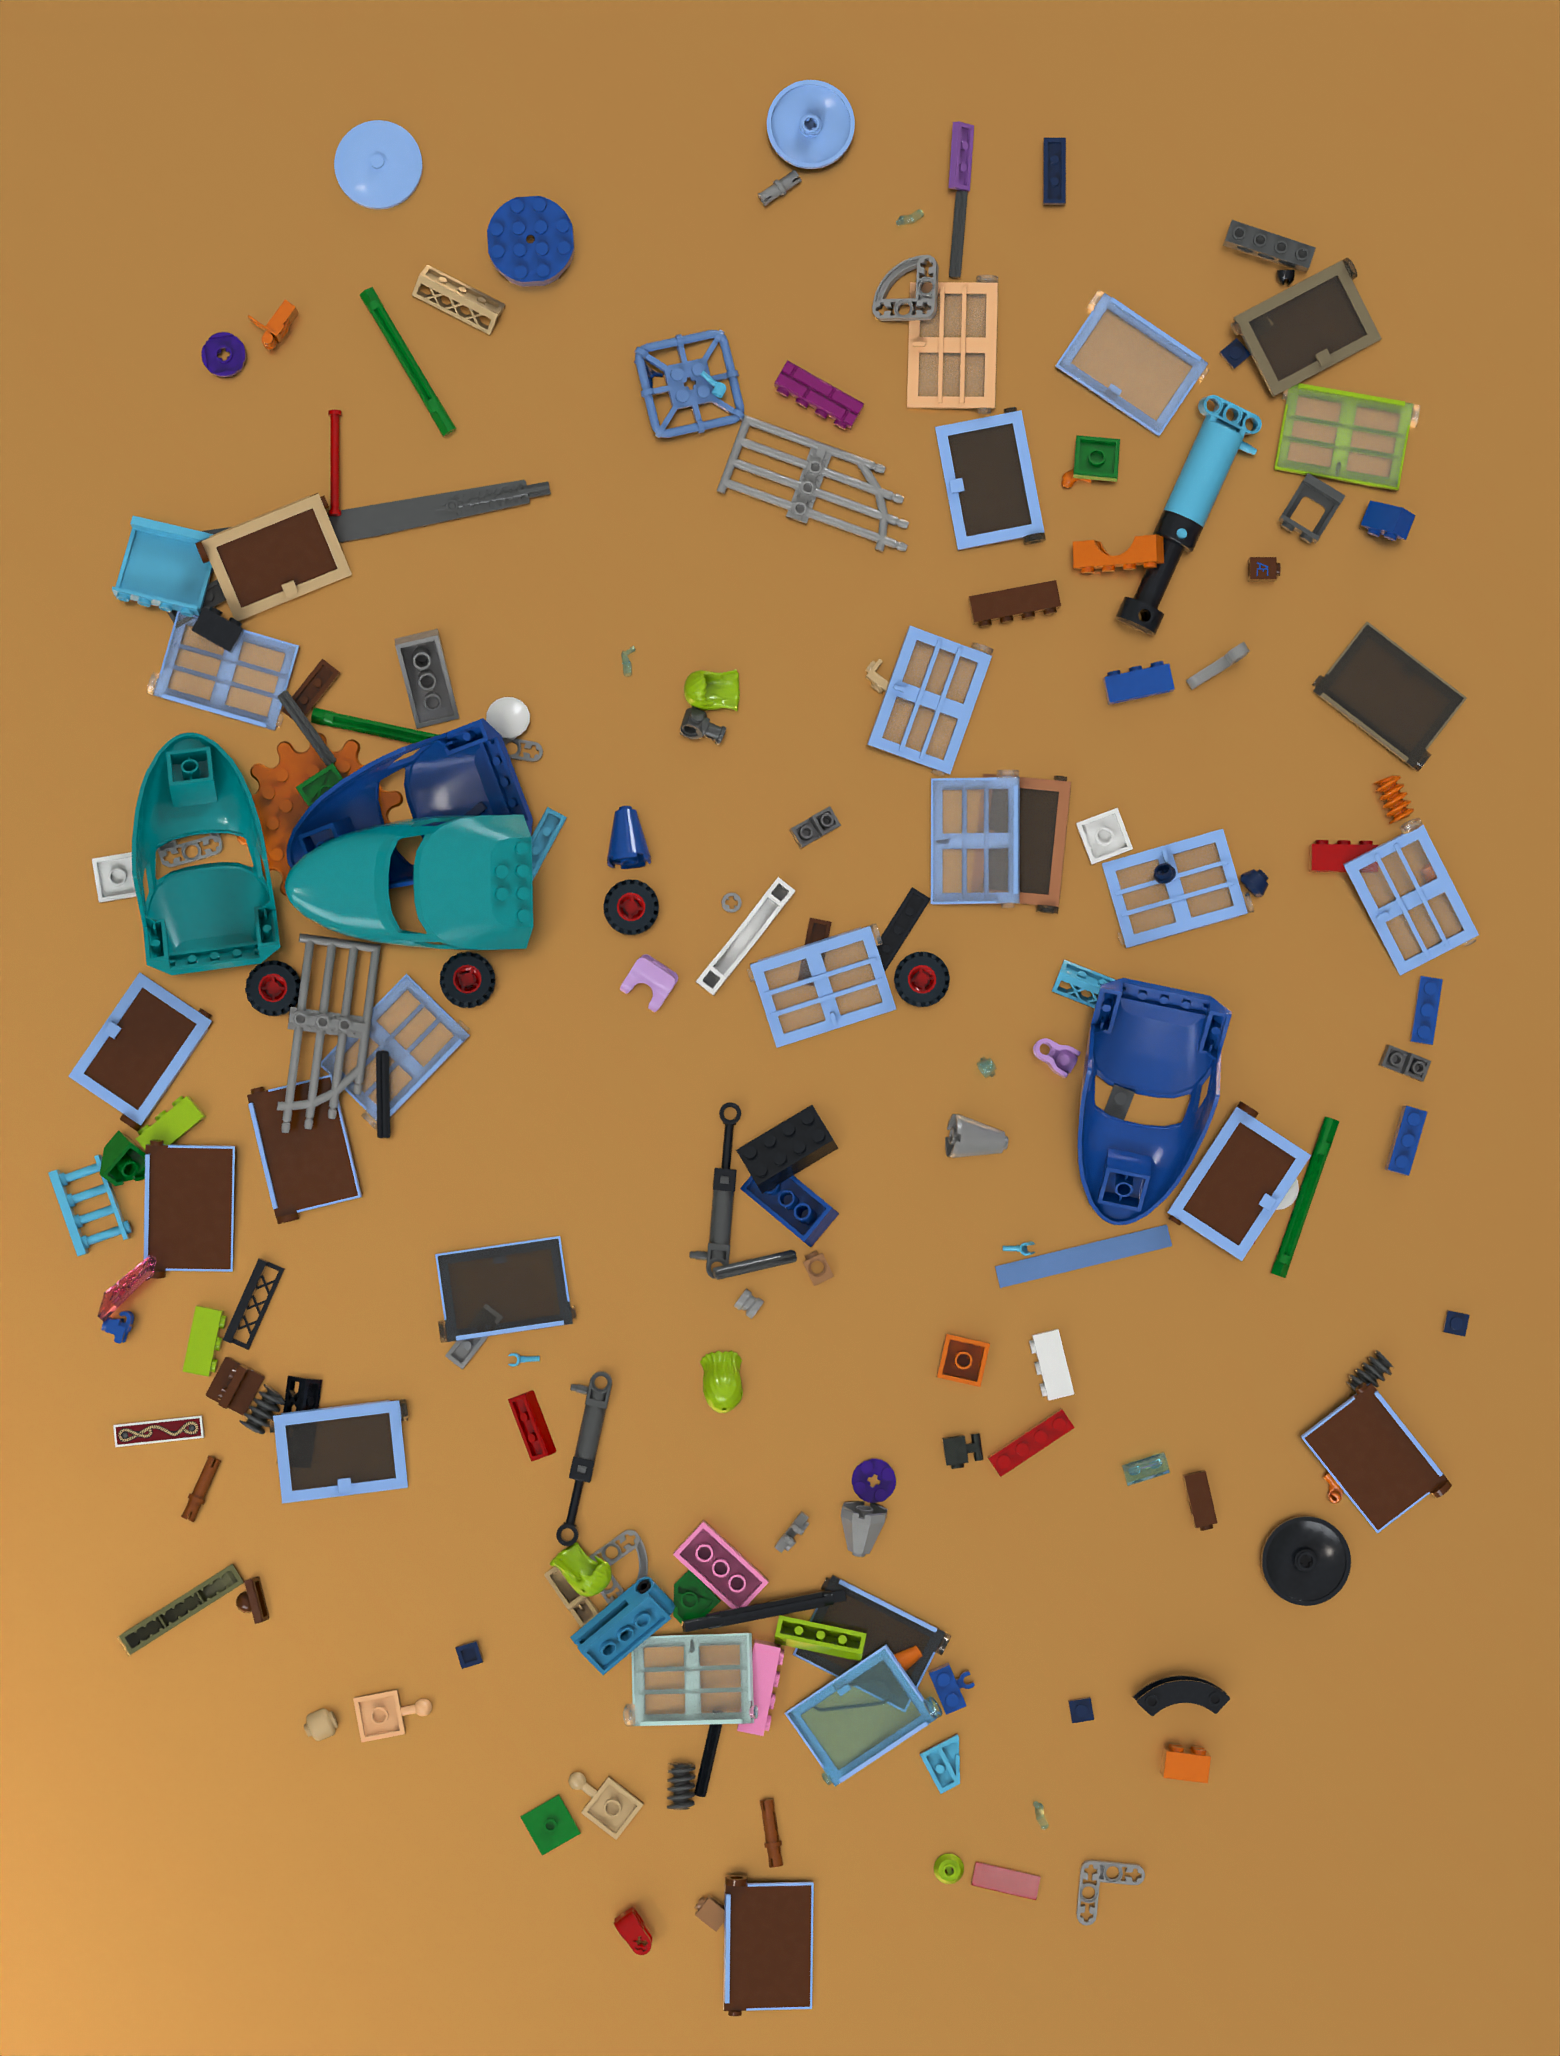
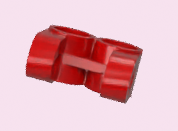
M632 1906L615 1918L613 1924L636 1954L645 1955L651 1949L652 1934L639 1913ZM639 1936H641V1941L646 1940L647 1943L645 1945L643 1943L638 1944Z

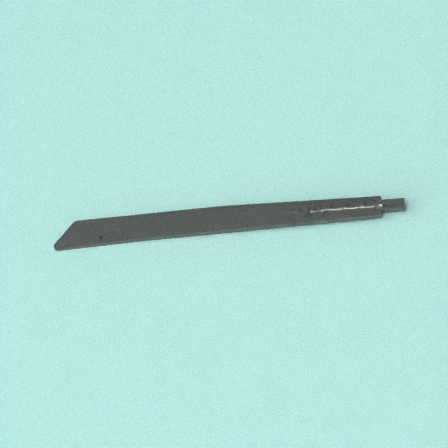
M525 480L345 509L341 510V516L328 515L340 543L529 504V498L549 495L551 492L548 481L527 485ZM231 527L205 530L202 532L216 534Z

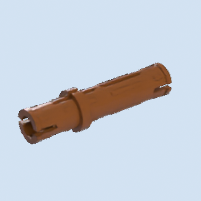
M209 1455L192 1494L189 1493V1501L181 1515L182 1518L189 1519L191 1522L195 1521L201 1504L204 1505L206 1501L204 1497L221 1463V1460L216 1458L214 1460Z
M774 1799L760 1800L766 1839L764 1846L767 1848L769 1868L783 1866L780 1848L782 1841L779 1840Z

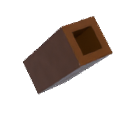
M1201 1470L1183 1474L1194 1527H1200V1531L1212 1529L1213 1524L1218 1522L1206 1471Z

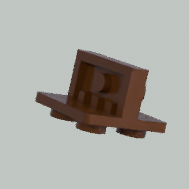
M225 1357L206 1396L218 1402L219 1406L225 1409L229 1408L243 1415L249 1409L248 1407L251 1405L265 1377L233 1359Z

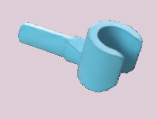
M703 371L700 375L714 386L712 394L722 398L726 391V385L717 382Z
M1030 1241L1017 1246H1003V1251L1021 1252L1024 1256L1032 1255L1035 1252H1029L1027 1246L1035 1245V1243Z
M518 1353L508 1355L516 1356L517 1358L515 1364H508L513 1367L518 1366L520 1363L540 1361L539 1356H521Z

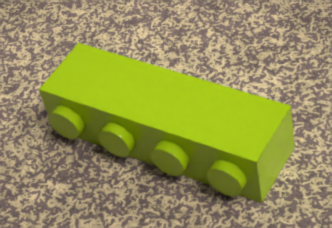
M779 1615L774 1643L862 1661L867 1633Z

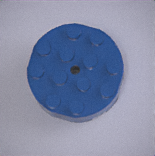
M542 196L513 198L504 203L494 213L488 225V253L495 269L513 284L522 287L548 285L556 281L573 260L575 248L572 223L566 212L550 199Z

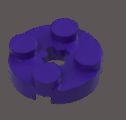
M219 332L212 335L204 344L201 352L202 361L211 374L218 377H230L243 369L246 361V349L243 343L233 334ZM222 349L230 353V356L225 361L222 358H218V354H221Z
M871 1458L863 1461L855 1468L852 1474V1485L854 1492L860 1499L869 1503H878L885 1501L891 1496L896 1486V1477L893 1469L887 1462ZM874 1474L878 1475L877 1479L880 1480V1484H875L874 1487H871L870 1482L867 1481L868 1477H873Z

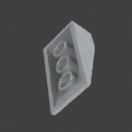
M438 629L396 638L395 647L416 729L459 719Z

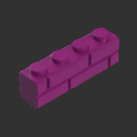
M788 360L774 383L778 393L785 397L791 395L797 398L795 401L797 404L805 408L808 405L816 409L815 414L824 419L827 416L834 419V424L844 430L846 427L849 429L853 427L864 407V403Z

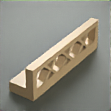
M426 265L419 274L412 296L489 335L492 333L497 318L505 307L504 303L429 265ZM421 285L429 287L432 294L427 295L419 291ZM445 295L449 297L451 304L446 305L442 303L439 296ZM464 305L468 307L471 314L466 315L462 313L459 306ZM484 315L490 318L489 326L483 324L478 316Z

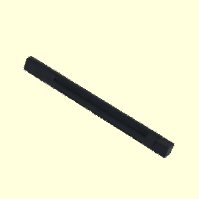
M844 1589L826 1590L709 1613L702 1617L682 1620L683 1632L705 1628L714 1629L830 1606L837 1602L847 1601Z

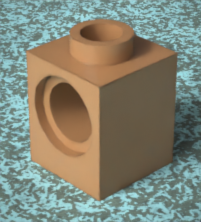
M816 1250L805 1256L806 1260L803 1261V1264L814 1286L834 1277L823 1253L818 1254ZM814 1261H820L824 1265L823 1271L819 1274L813 1273L811 1270V1264Z
M710 1895L706 1899L702 1897L696 1904L695 1908L697 1911L695 1916L717 1932L725 1921L724 1906Z

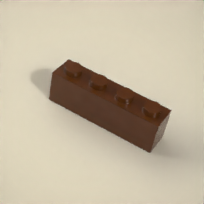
M1056 580L969 596L973 625L978 624L979 627L992 625L991 621L1000 620L1001 623L1014 621L1013 617L1022 616V619L1032 618L1038 612H1044V615L1057 613L1056 609L1061 607Z

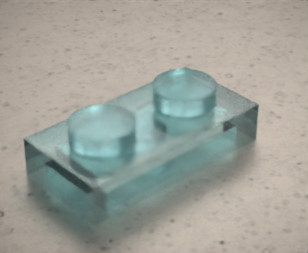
M1164 1452L1122 1465L1128 1486L1170 1473Z

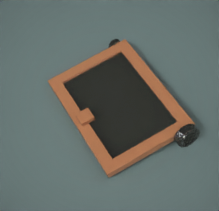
M983 774V778H1020V904L1037 905L1036 912L1058 914L1071 782L1067 781V777L1054 776V780ZM984 789L981 791L977 833H984ZM989 789V833H1008V789ZM984 849L975 850L971 893H984ZM989 849V893L1008 892V849Z

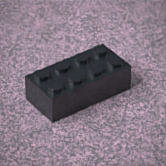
M811 1105L736 1151L763 1194L837 1150L838 1147L815 1108Z

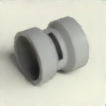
M746 1289L734 1307L738 1310H745L746 1316L752 1319L764 1301L760 1298H755L752 1296V1292Z

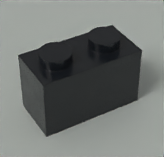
M212 606L210 609L204 607L192 631L232 653L245 631L241 628L242 623L232 617L228 621L221 617L223 612Z

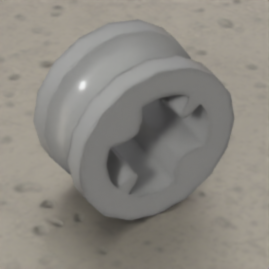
M736 893L724 895L721 901L723 909L730 913L739 910L742 903L741 898ZM729 896H733V899L738 901L737 906L734 905V909H730L729 905L725 904L726 899L729 900Z

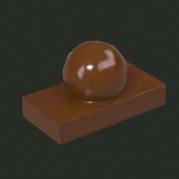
M256 1576L245 1580L247 1592H242L237 1597L236 1606L238 1610L243 1613L252 1612L255 1624L268 1620L269 1614L259 1577Z

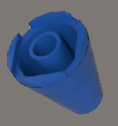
M621 806L614 814L607 865L611 868H615V864L621 865V869L643 867L646 861L649 864L651 863V855L637 811L632 809L631 806Z

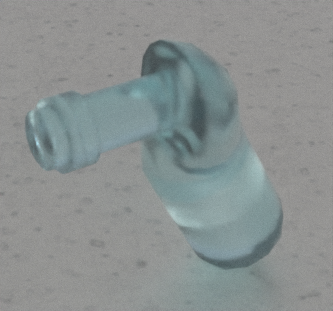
M918 209L910 215H901L896 224L905 225L916 222L924 216V212Z
M634 646L621 653L623 674L626 677L632 675V665L627 655L636 650Z
M1035 1801L1033 1805L1035 1807L1036 1820L1041 1829L1046 1830L1049 1824L1044 1816V1806Z

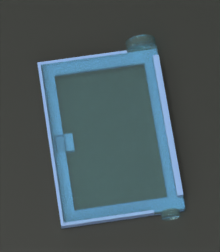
M886 1644L787 1710L785 1715L825 1771L822 1773L823 1780L828 1785L833 1783L834 1786H837L928 1726L942 1715V1710L931 1696L926 1699L923 1698Z

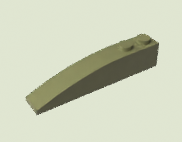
M231 1564L117 1638L128 1656H130L244 1582L233 1564Z

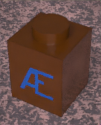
M1250 557L1248 559V582H1275L1277 576H1280L1281 567L1280 563H1277V557Z

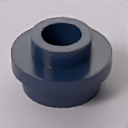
M1168 863L1158 865L1154 871V878L1158 883H1169L1176 876L1174 867Z

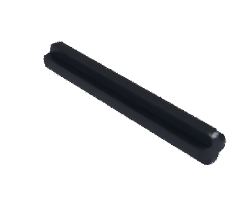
M388 1051L376 1052L378 1138H390Z
M713 1710V1713H724L721 1710ZM710 1724L695 1787L696 1796H706L722 1724Z

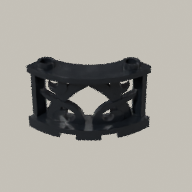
M1174 1675L1152 1681L1132 1696L1151 1716H1154L1160 1710L1178 1703L1197 1704L1217 1714L1230 1700L1227 1693L1215 1684L1205 1679L1188 1675Z

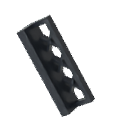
M262 1258L258 1259L224 1335V1341L234 1343L247 1350L250 1349L283 1275L284 1268ZM267 1266L279 1271L275 1280L266 1283L263 1275ZM262 1278L264 1284L258 1286ZM273 1283L271 1290H269L268 1285ZM265 1286L268 1294L267 1299L257 1303L254 1294L257 1289ZM252 1299H253V1301H254L255 1304L252 1305V1306H249L250 1303H251V1301H252ZM264 1304L260 1311L259 1305ZM256 1307L259 1317L256 1321L248 1323L246 1312L248 1309ZM244 1319L246 1325L241 1326L242 1321ZM255 1324L253 1330L251 1331L250 1325ZM247 1327L250 1334L247 1344L235 1339L238 1330Z
M288 1376L283 1413L291 1412L293 1405H295L296 1411L318 1409L322 1380ZM295 1382H299V1389L295 1394L294 1385ZM317 1422L285 1426L287 1446L290 1450L289 1465L291 1467L311 1468ZM290 1427L293 1429V1436L291 1438L288 1435Z

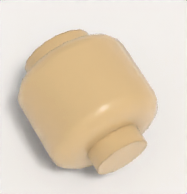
M324 1708L308 1714L306 1717L307 1724H304L307 1736H312L316 1741L333 1736L336 1732L335 1728H338L334 1713Z

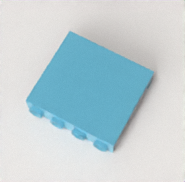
M132 516L130 523L132 530L116 586H112L114 596L124 602H129V600L137 601L139 605L150 607L151 605L159 606V609L166 612L176 610L180 611L184 616H199L213 568L210 561L203 563L195 543L214 534Z

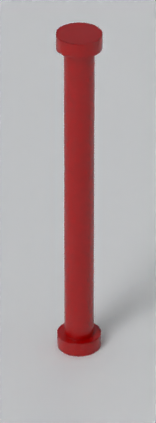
M329 410L328 416L331 417L330 510H328V515L341 516V510H339V416H342V411Z

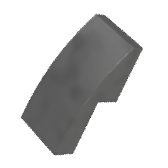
M829 806L792 827L789 831L801 849L838 828L841 824Z
M1386 1044L1379 1065L1424 1082L1431 1061Z

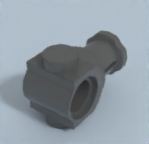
M693 706L685 711L680 727V734L687 738L698 739L704 736L715 741L717 745L720 744L726 732L725 726L719 727L710 723L706 712Z

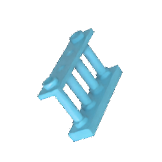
M101 1155L94 1156L95 1164L64 1174V1172L60 1173V1170H54L48 1173L77 1256L88 1254L87 1248H90L92 1244L122 1234L123 1240L130 1239L129 1234L132 1233L128 1220L124 1221L112 1184L102 1177L104 1184L74 1195L68 1194L65 1186L68 1185V1182L100 1172ZM107 1192L111 1205L81 1216L79 1214L75 1215L73 1206H76L75 1203ZM113 1213L115 1214L118 1226L88 1237L82 1235L80 1227H83V1224Z

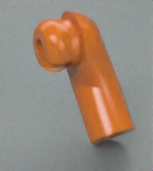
M1074 468L1062 476V485L1066 488H1071L1073 483L1078 480L1088 483L1092 482L1090 479L1073 478Z
M1326 1471L1323 1474V1478L1329 1483L1328 1498L1331 1503L1337 1504L1343 1497V1490L1330 1473Z

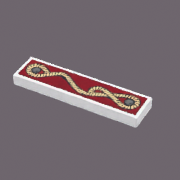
M202 1415L113 1425L115 1447L204 1438Z

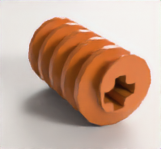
M1392 775L1373 783L1381 785L1376 789L1377 792H1384L1379 798L1380 801L1387 800L1383 808L1391 809L1386 814L1387 817H1394L1389 824L1409 817L1414 811V808H1406L1411 801L1403 800L1408 793L1400 792L1404 784L1396 783L1401 778L1400 775Z

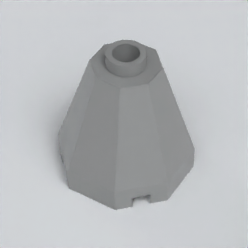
M863 1501L844 1502L841 1509V1520L847 1549L852 1552V1555L864 1557L866 1554H870L887 1518V1508L876 1503H870V1507L864 1506L865 1502Z

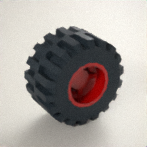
M630 879L616 883L606 894L603 906L605 918L610 926L616 931L627 935L640 934L648 930L656 921L659 912L658 899L653 889L646 883Z
M472 952L457 953V955L450 957L445 962L440 972L442 992L452 1004L461 1008L480 1006L489 999L494 991V970L488 960L480 954Z
M915 952L906 956L897 966L894 976L895 988L900 997L907 1003L917 1007H927L939 1002L946 994L950 981L948 968L938 956L929 952Z
M273 960L258 964L251 970L246 980L245 993L254 1009L268 1016H279L288 1013L290 1007H296L301 979L291 966L284 962Z

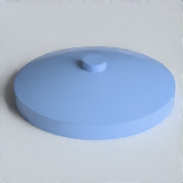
M819 80L795 82L784 88L775 97L767 115L769 141L775 152L784 161L793 166L804 169H818L828 166L843 156L853 139L855 118L852 107L845 95L829 83Z
M374 120L357 125L342 138L336 150L334 169L341 189L352 201L370 209H388L407 200L416 190L422 176L423 161L418 144L407 130L389 121Z

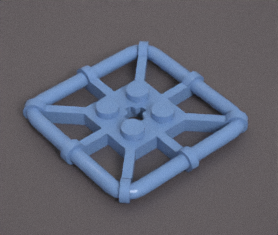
M721 329L719 331L707 330L684 336L678 334L675 335V338L646 343L637 347L634 351L636 367L642 391H640L641 396L645 399L650 424L656 433V437L670 438L693 432L703 433L707 429L730 425L743 420L745 414L737 379L739 374L738 370H735L729 342L724 335L725 332ZM714 338L701 359L687 361L684 344ZM718 342L721 346L727 372L711 377L717 382L729 379L736 409L713 395V386L700 375L705 371L710 376L707 360ZM677 346L681 363L667 366L648 354V352ZM644 360L663 371L667 386L650 387ZM688 378L695 382L692 390H689L688 386H684ZM668 392L672 408L660 426L653 395ZM713 403L729 413L730 416L702 421L698 405ZM688 407L692 408L695 423L666 429L677 410Z

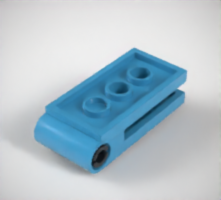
M643 1577L570 1638L578 1646L583 1656L604 1675L671 1619L670 1615L674 1611L675 1604L650 1577Z

